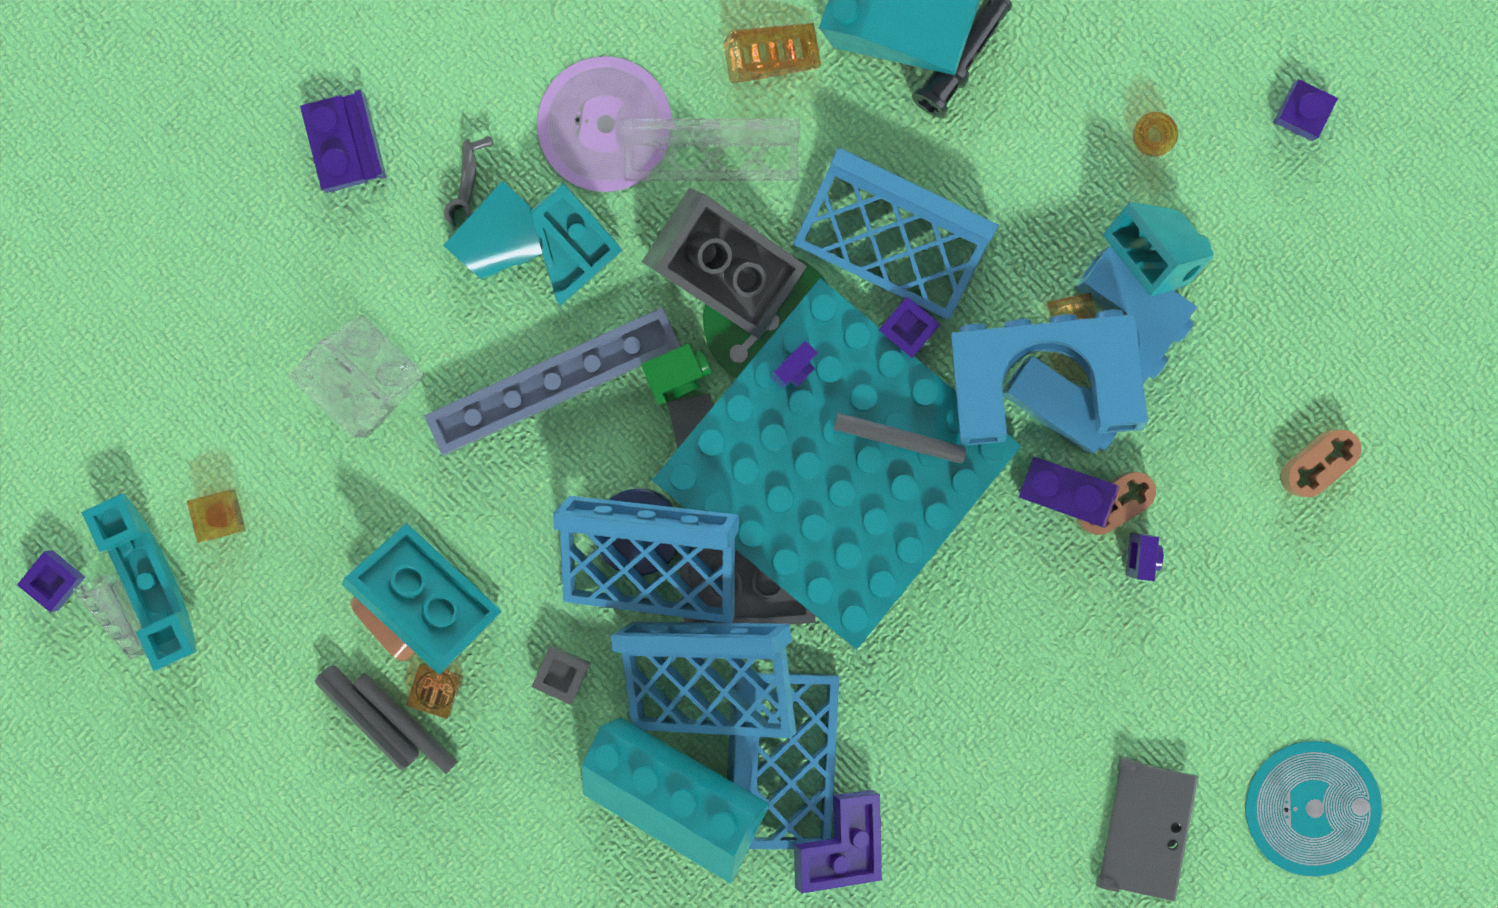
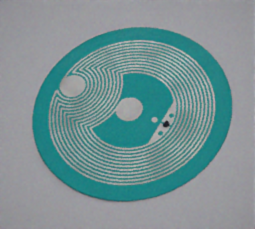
M1322 741L1295 743L1274 753L1257 770L1250 783L1246 798V820L1250 834L1259 850L1281 869L1302 876L1317 877L1331 875L1356 863L1374 842L1382 817L1380 790L1369 768L1361 759L1347 749Z

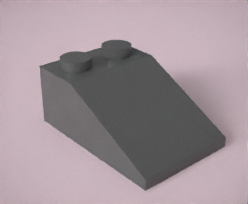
M690 188L642 260V263L758 339H760L807 267L710 197Z

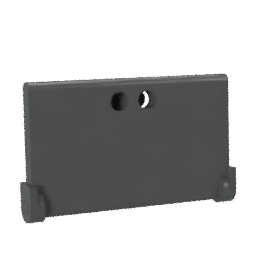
M1120 757L1118 764L1120 771L1101 872L1097 876L1096 886L1119 892V889L1175 901L1199 776L1143 764L1141 760L1130 757Z

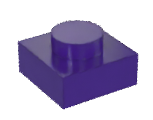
M1298 79L1292 83L1273 123L1310 141H1314L1319 138L1338 98Z
M906 297L878 331L912 359L940 324L909 297Z
M805 340L773 372L770 378L782 390L790 382L798 387L816 369L810 361L818 352Z
M1130 532L1126 576L1137 580L1155 581L1156 571L1161 570L1164 559V551L1162 545H1159V537Z
M49 550L44 551L17 586L51 613L62 608L86 577L55 551Z

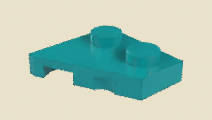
M564 182L560 183L530 210L554 296L560 306L623 251L619 243Z

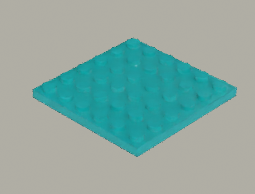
M820 278L652 481L685 509L738 514L739 532L735 537V550L857 650L999 475L1021 445L1008 434L1006 442L965 446L967 449L964 461L960 464L833 430L837 413H842L961 445L956 391L916 357L911 359L878 331L880 327ZM806 340L818 352L810 361L816 369L798 387L790 382L782 390L770 376Z

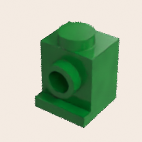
M690 343L640 364L659 406L669 402L666 395L673 392L675 398H679L698 390L697 381L712 374L702 349L694 352Z

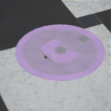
M593 57L572 64L551 82L539 106L537 133L546 159L560 176L586 190L612 192L626 189L639 183L657 168L670 143L672 115L663 89L645 69L633 62L617 57Z

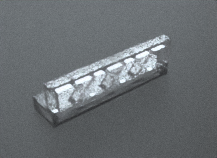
M622 119L625 181H798L800 119ZM634 146H652L663 159L652 170H634ZM661 146L675 147L667 153ZM684 146H696L707 157L695 170H684L673 159ZM705 146L718 147L711 153ZM728 146H739L750 157L739 170H728L717 159ZM748 146L762 147L754 153ZM771 146H789V170H771L760 157ZM669 163L675 170L662 169ZM713 163L719 170L705 169ZM756 163L762 170L748 169Z

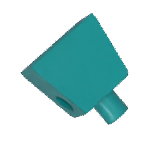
M1129 202L1103 233L1105 239L1149 296H1156L1187 286L1214 256L1209 239L1205 235L1199 234L1183 213L1176 209Z

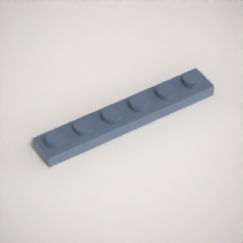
M662 307L424 415L441 455H448L641 367L640 364L679 348L681 345Z

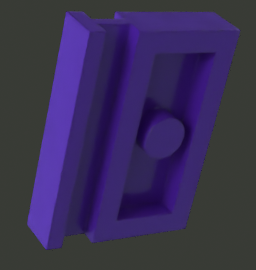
M361 90L354 91L355 94L347 96L339 95L300 105L320 187L326 193L364 184L376 178H387L367 98Z

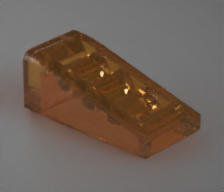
M814 23L731 30L724 41L731 83L775 77L817 69L821 66ZM795 38H800L803 58H796L793 42ZM779 41H782L785 56L783 60H779L776 44ZM762 44L765 45L767 61L761 62L758 46ZM746 47L749 63H745L743 48Z

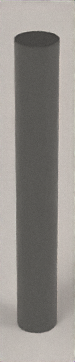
M837 413L833 430L960 464L963 463L967 448L965 446L842 413Z
M363 673L352 684L445 774L458 763L443 746L366 673Z

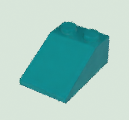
M828 0L819 29L833 48L955 75L980 0Z

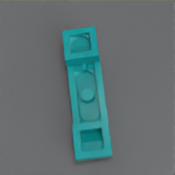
M119 494L81 512L99 552L108 551L139 619L142 629L136 631V634L153 671L162 669L196 653L197 649L191 621L173 572L148 525L126 494Z

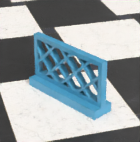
M838 147L793 245L904 299L909 297L917 305L950 320L974 270L999 225ZM835 177L852 184L857 203L833 211L827 193ZM858 188L874 196L862 200ZM880 199L891 203L897 221L872 230L864 205ZM823 201H825L828 213L816 217ZM860 207L868 232L843 240L835 215ZM898 207L914 215L901 219ZM830 217L838 239L837 243L820 248L805 240L813 223ZM919 218L930 222L936 240L911 249L903 224ZM899 226L907 251L882 259L874 234ZM938 227L943 228L953 234L941 238ZM869 236L878 261L859 267L850 262L845 245ZM961 237L976 244L968 262L950 267L943 243ZM938 245L946 270L921 278L913 254ZM840 247L844 259L828 251ZM909 255L917 280L900 286L890 282L884 264ZM880 266L883 278L868 271V269ZM964 269L956 285L953 272ZM948 275L953 293L944 308L928 300L923 283ZM919 285L922 297L907 290V288Z
M569 496L553 513L554 530H560L563 602L732 623L735 605V537L739 532L738 514ZM573 533L586 534L598 548L586 557L574 544ZM617 538L629 539L640 552L628 562L611 544ZM660 543L672 544L683 557L670 567L656 553L654 548ZM704 548L723 550V565L714 572L696 555ZM602 551L619 568L609 579L591 562ZM643 557H646L661 573L650 584L633 567ZM687 562L704 578L693 589L676 573ZM583 569L599 587L594 591L577 590L575 574ZM625 574L641 592L635 597L624 596L612 583ZM722 574H723V582L718 578V577H719L720 575H722ZM667 579L683 597L677 602L665 601L655 588ZM710 584L723 598V608L707 606L697 594Z
M631 622L611 635L613 652H621L631 723L642 730L792 738L796 734L786 646L792 642L790 624ZM636 656H646L659 669L650 680L638 669ZM677 657H685L698 670L689 682L671 665ZM716 658H725L738 671L729 683L710 666ZM757 659L773 660L775 679L770 685L751 668ZM663 674L681 690L673 701L668 699L655 686ZM702 675L721 692L712 704L693 687ZM742 676L761 693L752 706L733 689ZM647 694L664 710L659 718L645 717L643 699ZM685 696L704 712L698 720L689 719L677 707ZM725 697L744 714L738 722L728 721L716 709ZM765 698L779 710L781 724L769 723L756 711Z
M732 669V679L738 673L736 669ZM756 672L766 683H772L775 679V673ZM789 673L790 684H801L794 691L791 689L792 702L796 700L810 717L796 729V734L792 738H787L770 755L760 747L758 736L729 735L727 779L770 804L768 809L783 824L771 837H754L749 849H794V844L832 838L839 675ZM744 676L733 687L751 706L761 695ZM812 684H827V701L813 713L799 697ZM731 703L730 721L738 722L744 714ZM761 703L756 709L760 715L761 709L766 713L767 717L765 719L769 723L781 724L777 719L780 716L777 708L770 712ZM825 713H826V726H825V725L821 722V720H820V718H821ZM817 723L825 732V744L811 756L797 740ZM794 744L808 760L788 777L775 761ZM760 753L765 760L758 766V756ZM824 756V767L822 768L817 762ZM772 766L785 782L772 795L766 798L757 789V778ZM814 766L823 775V786L809 799L795 783ZM792 787L805 801V804L786 820L773 804ZM822 800V809L820 811L815 805ZM811 809L821 819L820 837H802L794 829V826ZM790 831L795 837L783 836Z

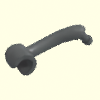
M486 136L484 139L474 142L466 139L463 143L462 176L458 199L450 201L444 210L446 220L454 227H456L454 220L456 210L465 208L467 218L474 212L469 206L477 169L474 151L494 145L491 136Z

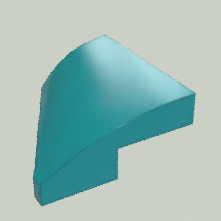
M503 181L443 245L482 280L499 274L505 268L513 265L520 266L532 261V258L542 255L530 210L533 208Z

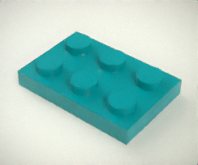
M407 523L352 570L342 582V585L439 675L502 612Z

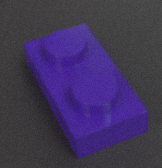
M1033 457L1019 498L1105 528L1120 487L1096 477Z

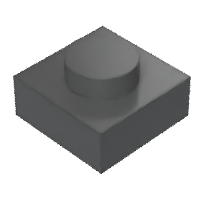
M551 645L531 687L571 705L575 700L591 662Z

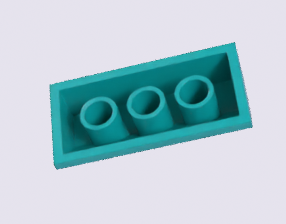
M622 717L599 727L582 764L583 795L730 884L734 881L770 805L768 802Z

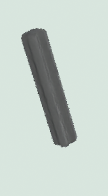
M331 665L327 667L315 679L316 685L398 769H406L417 759L419 751L352 685L353 683L336 666Z

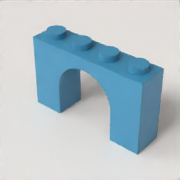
M1110 246L1096 255L1074 287L1106 310H1121L1123 315L1136 314L1143 384L1148 377L1154 379L1162 371L1169 359L1164 355L1173 341L1179 343L1194 324L1190 317L1196 310V305L1174 290L1156 296H1149ZM1034 356L1023 360L1003 389V396L1084 453H1096L1098 449L1104 451L1118 433L1096 434L1091 389L1073 384Z
M1106 310L1096 313L1095 318L1077 320L1076 315L1065 314L1050 318V323L1031 324L1029 319H1016L1005 322L1004 327L986 329L985 324H968L959 328L960 332H951L961 446L1006 442L1007 431L1002 390L1004 378L1018 360L1029 354L1041 351L1057 352L1066 355L1077 362L1086 373L1092 391L1096 434L1142 430L1147 424L1148 419L1136 314L1123 315L1121 310Z

